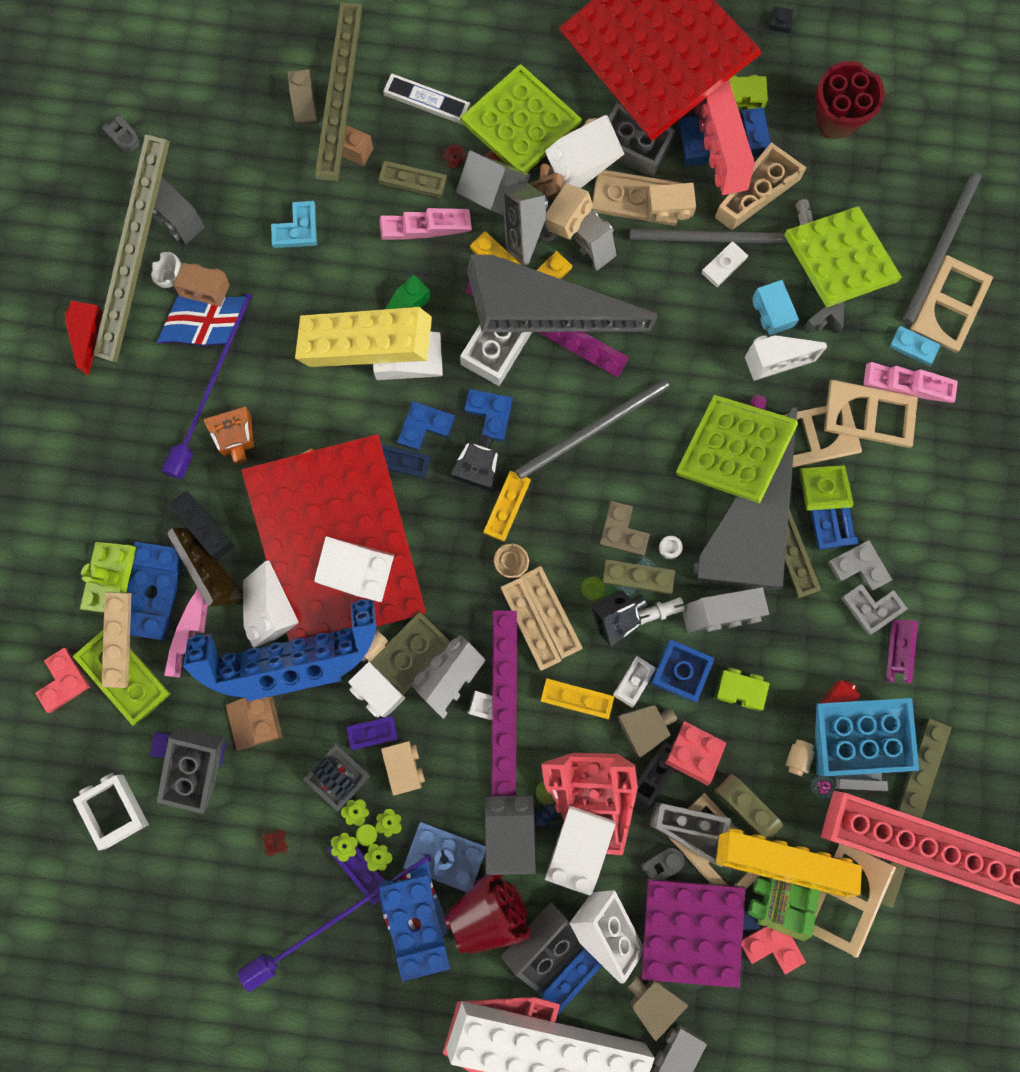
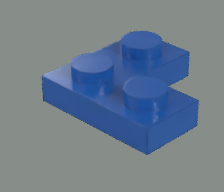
M469 389L465 413L485 416L482 435L492 437L495 441L504 442L513 398Z
M412 401L397 442L398 445L419 451L426 431L448 438L455 415Z

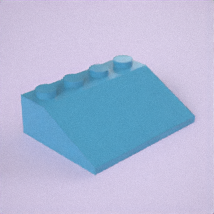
M912 698L817 704L814 745L816 775L841 776L919 771Z

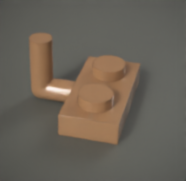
M542 164L540 167V179L528 184L544 194L547 201L555 199L562 190L563 175L554 173L551 166Z

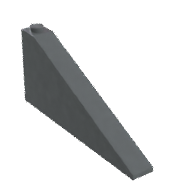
M471 254L467 273L482 332H649L657 320V313L501 257Z
M793 407L787 417L797 420V408ZM795 432L760 504L737 496L701 553L699 562L694 561L693 575H697V582L754 588L763 587V589L780 590L783 587Z

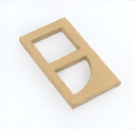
M945 255L920 310L911 325L910 331L932 340L950 351L958 353L993 276ZM950 270L981 283L971 307L940 292ZM935 303L966 317L956 340L949 337L938 325L934 313Z
M831 379L824 431L911 448L914 439L918 397ZM859 398L867 399L864 430L836 425L838 414L846 403ZM878 401L905 406L902 438L875 432Z
M848 402L840 410L841 426L856 428ZM827 406L797 412V420L801 419L810 452L794 455L793 467L861 453L862 448L859 438L838 434L836 440L830 446L820 449L812 417L826 414Z
M705 793L687 808L701 812L707 806L714 815L726 817ZM730 822L729 829H737L736 826L732 822ZM669 837L710 884L727 885L709 865L710 861ZM747 872L734 886H744L746 890L760 875Z
M839 844L834 858H842L843 854H846L862 866L869 882V899L866 902L856 896L845 898L830 894L863 911L851 942L814 925L813 935L858 958L896 867L865 852ZM820 891L817 912L814 914L816 917L825 899L826 892Z

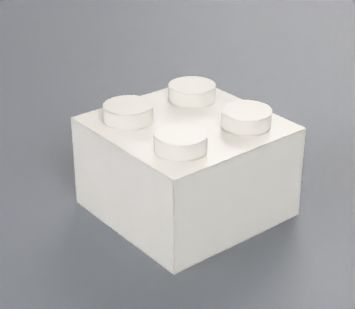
M370 662L348 682L352 686L349 690L359 700L365 699L369 703L366 708L375 717L381 716L386 718L406 699Z

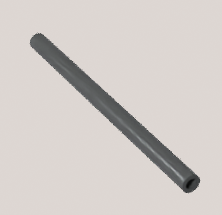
M971 173L902 319L905 324L912 325L979 184L981 179L979 173Z
M659 229L629 230V240L731 243L733 241L734 243L789 244L784 236L785 233Z
M666 379L659 381L516 469L517 476L521 480L668 390L670 388L669 383Z

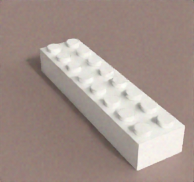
M463 1001L461 1002L446 1048L451 1065L484 1072H650L654 1061L653 1054L647 1045L642 1042Z

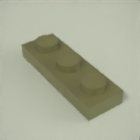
M384 161L378 181L381 185L442 199L447 175Z
M606 560L602 584L672 594L675 570Z

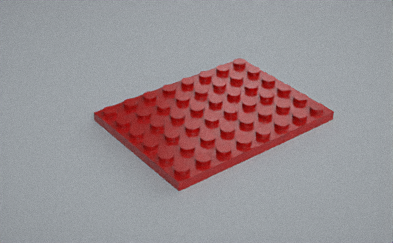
M592 0L559 27L563 36L651 141L761 55L760 48L715 0Z
M379 434L241 469L266 560L270 561L299 622L287 631L289 642L297 638H308L320 633H331L343 628H352L351 603L361 599L369 600L314 582L326 536L394 554L382 602L374 600L376 627L415 617L419 612L426 614Z

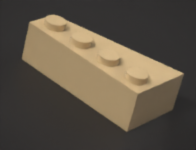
M771 142L755 162L749 189L729 194L719 206L715 219L730 230L735 229L802 178L806 167Z

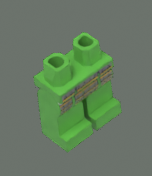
M757 878L754 881L752 891L762 895L763 899L762 902L753 899L749 904L747 913L757 918V924L767 926L803 942L811 938L816 919L814 914L817 912L820 891L808 890L772 878L770 880Z

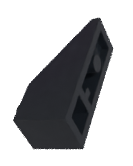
M666 741L637 781L638 789L633 811L643 818L675 771V768L665 764L672 745Z

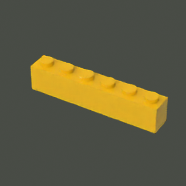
M729 829L728 832L719 835L716 864L845 898L860 895L862 866L852 863L851 859L831 858V854L825 852L812 853L809 852V848L802 846L793 848L787 846V842L778 840L773 842L767 841L766 837L761 835H744V832L739 829Z

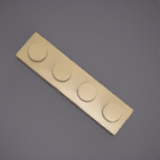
M540 566L520 576L561 659L582 650L583 648L542 567Z
M522 578L502 586L501 590L511 611H517V624L540 671L561 662L562 660Z
M105 593L102 687H128L131 593Z

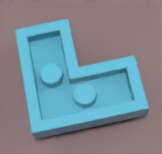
M314 201L292 202L293 223L271 224L273 248L317 246L316 206Z

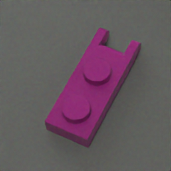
M892 620L886 674L887 682H894L895 673L904 674L905 683L910 684L912 682L918 628L917 621Z

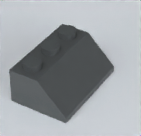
M552 902L528 926L531 930L530 937L521 943L510 945L501 955V958L513 973L539 994L583 948L570 925L571 920Z

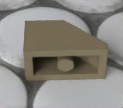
M309 69L289 71V91L296 125L317 122L313 81Z

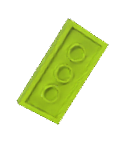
M103 629L73 657L131 725L136 726L171 693L131 647L129 653L128 687H102Z

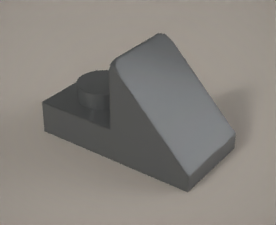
M844 302L827 308L824 307L809 319L803 328L810 334L815 329L817 332L828 324L835 333H838L844 323Z

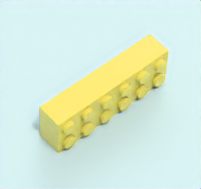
M420 307L300 316L295 359L309 367L427 361L432 317Z

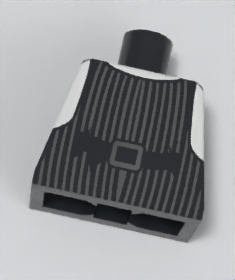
M481 435L478 445L467 443L450 473L451 479L492 492L498 461V452L490 450L494 439L487 435Z
M619 591L591 604L598 634L610 647L614 646L639 626L638 611L647 606L643 596L639 594L631 599L624 591Z

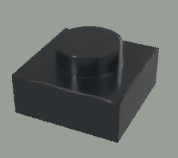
M773 6L768 30L789 33L794 10Z

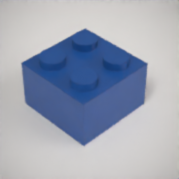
M669 640L650 685L695 703L698 701L715 658L674 640Z

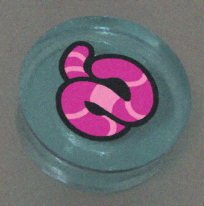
M817 775L811 781V791L818 798H830L833 791H836L835 781L830 776Z

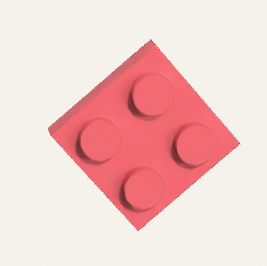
M684 721L665 764L708 786L712 781L726 742Z

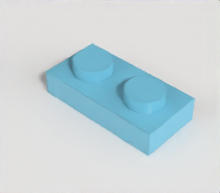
M900 326L889 348L930 366L935 359L940 344Z

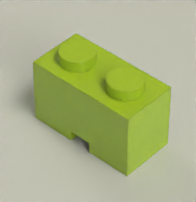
M733 76L729 79L738 110L739 108H746V110L765 108L768 101L766 76Z
M727 668V671L723 670L719 674L713 699L731 704L732 702L736 703L737 700L741 701V707L763 711L770 683L763 681L764 677L750 674V677L741 675L740 670Z

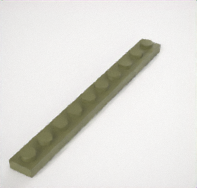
M340 3L315 176L318 180L339 181L361 24L362 4Z
M145 134L93 356L113 362L118 361L170 141Z

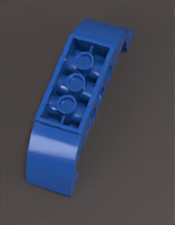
M361 599L351 603L352 628H343L331 633H320L308 638H297L285 643H274L262 648H251L235 654L228 653L221 657L218 656L211 634L196 635L187 640L183 666L204 686L226 695L246 698L247 701L341 681V676L352 670L363 659L372 644L376 630L374 600Z

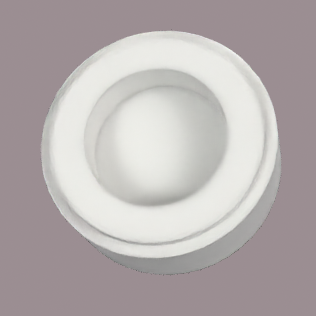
M667 536L660 542L659 552L666 559H675L682 552V543L675 536Z

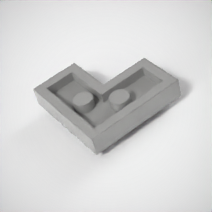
M869 540L828 562L838 582L859 572L870 592L892 581Z
M860 584L841 597L868 636L907 610V607L894 590L875 602L864 586Z

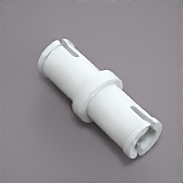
M681 597L664 603L657 602L655 606L639 610L638 616L641 617L639 618L640 625L656 619L664 620L666 616L685 611L684 605H680L683 604Z

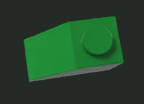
M413 275L397 289L385 309L422 308L431 300L430 291Z

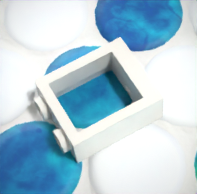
M111 773L100 779L101 784L96 787L90 785L80 790V796L73 799L99 851L113 846L149 825L124 775H114V773ZM114 785L132 821L104 836L87 800Z

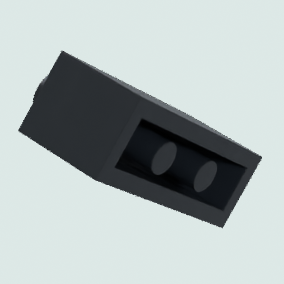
M185 490L168 504L206 551L217 561L235 547L188 490Z

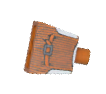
M242 407L204 419L219 452L223 456L231 455L234 464L246 462L247 458L244 450L254 447L251 415L248 409Z

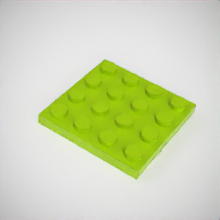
M520 64L460 117V122L507 165L528 173L546 156L545 151L560 138L573 132L581 124L582 119Z
M859 206L788 229L784 234L826 308L897 283L902 278Z
M714 395L676 473L680 477L760 504L796 430L798 422L790 417Z

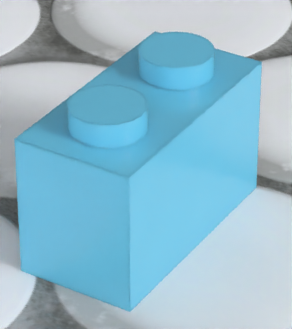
M783 280L757 288L752 299L753 305L756 310H759L762 327L765 330L767 329L769 336L793 328L799 318Z

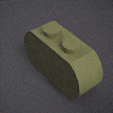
M730 774L714 790L720 800L755 835L764 836L769 841L783 827L779 818L733 774Z

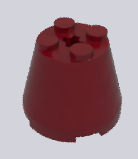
M855 61L837 63L831 66L820 79L816 90V123L823 137L835 139L848 137L871 121L879 112L885 97L884 85L879 75H874L870 70L863 67V63Z
M485 875L449 910V915L445 917L446 926L453 932L456 938V946L460 953L474 954L521 943L530 937L531 930L526 926V917L529 915L524 902L513 883L508 884L502 878L503 875Z

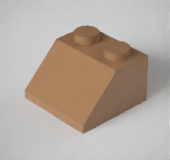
M273 696L252 701L242 698L226 705L237 751L283 738Z

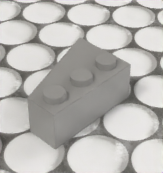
M591 209L570 241L574 239L582 247L579 249V252L583 256L588 254L593 260L592 267L596 271L617 256L612 226L609 222H604L600 219L597 212Z
M763 587L701 598L684 605L685 611H683L687 633L705 629L708 632L722 629L721 626L727 625L728 628L741 626L743 621H747L748 624L761 622V617L769 615Z
M459 635L448 644V647L440 655L431 661V664L423 672L416 675L410 685L444 719L447 715L445 711L452 699L457 701L460 697L458 691L465 682L470 683L485 659L466 639Z
M654 802L650 822L651 827L711 863L723 867L716 864L718 840L720 834L729 831L730 818Z

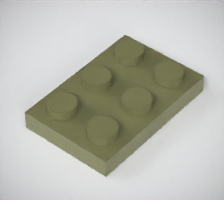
M419 612L371 663L404 695L412 687L410 684L414 681L416 675L423 672L431 664V661L448 647L450 641Z

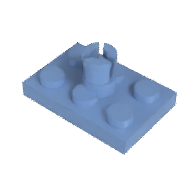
M420 822L403 868L408 869L424 858V854H429L431 861L428 865L431 879L468 892L474 885L486 852V846Z

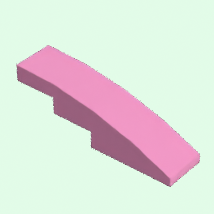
M427 208L426 212H404L402 216H380L379 219L382 240L429 238L472 230L469 209Z
M870 362L866 364L863 385L927 400L954 403L958 381L921 369L912 371L899 366L890 368Z
M198 588L189 601L176 628L164 676L180 678L182 658L185 655L187 640L194 637L195 633H204L208 605Z

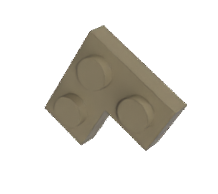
M611 501L600 546L644 557L650 534L628 528L633 506Z

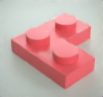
M67 648L61 649L44 660L55 681L35 694L45 711L51 713L90 688Z
M762 926L742 938V948L751 964L772 953L782 972L787 974L806 963L791 936L767 926Z

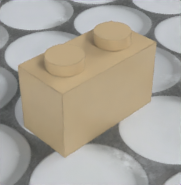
M566 183L546 212L544 223L547 230L570 240L573 234L579 230L585 216L592 209L593 203L589 192Z
M682 183L649 186L647 194L649 219L662 222L672 218L686 220L693 217L696 209L694 184Z
M411 741L381 749L393 796L422 788L421 783L425 782L422 768H417L416 759H419L416 745L412 746Z

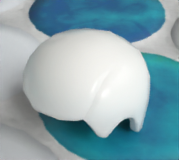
M172 252L160 253L161 259L158 262L152 263L153 271L151 277L156 285L162 288H170L174 286L182 262Z

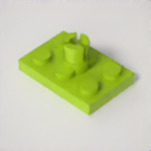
M95 542L91 563L86 564L81 571V575L84 576L82 580L86 582L80 606L81 610L104 613L106 592L126 593L136 547Z

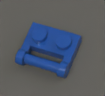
M837 508L840 509L845 538L841 539L835 509L810 510L818 550L859 544L858 538L854 535L849 508Z

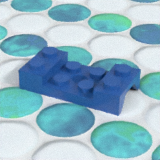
M764 107L742 110L740 117L752 156H761L771 143ZM699 116L680 118L677 123V132L681 134L684 166L710 163V152L704 146L705 135L699 129Z
M135 542L134 547H136L127 591V593H131L130 635L166 642L183 561L175 548ZM151 586H156L158 590L154 598H148L146 594L147 589Z
M427 870L421 871L412 878L396 882L380 881L379 888L384 909L387 913L402 982L449 970L448 955ZM412 918H418L421 921V926L417 929H412L408 926V921Z

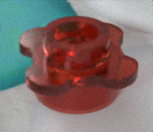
M452 145L443 151V158L447 159L451 169L457 168V165L461 163H466L468 156L464 154L461 145Z
M279 829L276 833H265L262 840L265 842V853L267 856L271 857L275 853H286L288 851L289 845L286 844V832Z

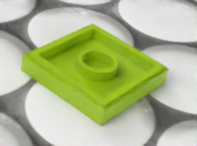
M845 465L799 469L806 511L852 508L854 503Z

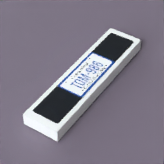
M392 73L383 91L384 96L461 125L463 124L460 122V117L471 107L470 102Z

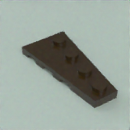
M171 528L167 535L208 607L243 604V592L217 560L206 551L188 528Z

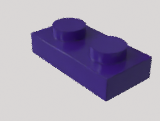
M393 716L346 727L351 750L398 740Z

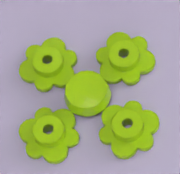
M361 799L357 801L349 800L347 806L342 808L341 815L346 818L348 825L354 823L360 827L356 831V838L349 837L347 833L341 834L340 837H333L331 840V846L333 847L331 854L337 856L339 861L345 862L349 859V856H355V848L359 842L361 845L369 846L368 853L364 856V860L368 862V869L370 871H376L377 869L384 871L387 867L386 864L392 861V855L387 852L385 845L379 847L373 843L377 839V832L384 833L386 837L398 834L402 829L399 823L401 816L395 815L392 809H386L383 814L377 816L378 823L375 827L370 824H364L365 817L369 815V811L365 809L366 803Z

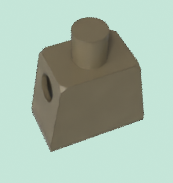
M655 705L617 717L637 757L645 755L669 737L670 733L666 726L677 721L672 708L659 713Z
M635 976L627 984V988L635 995L630 1001V1005L655 1041L688 1007L681 997L659 981H648L645 985Z

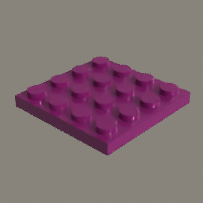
M647 879L641 979L739 988L745 887Z

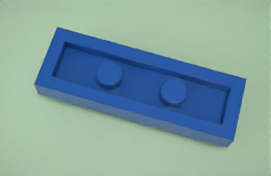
M583 947L544 990L540 998L560 1004L557 1014L559 1015L602 965Z

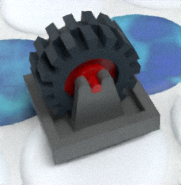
M335 744L303 780L339 812L371 775L338 744Z

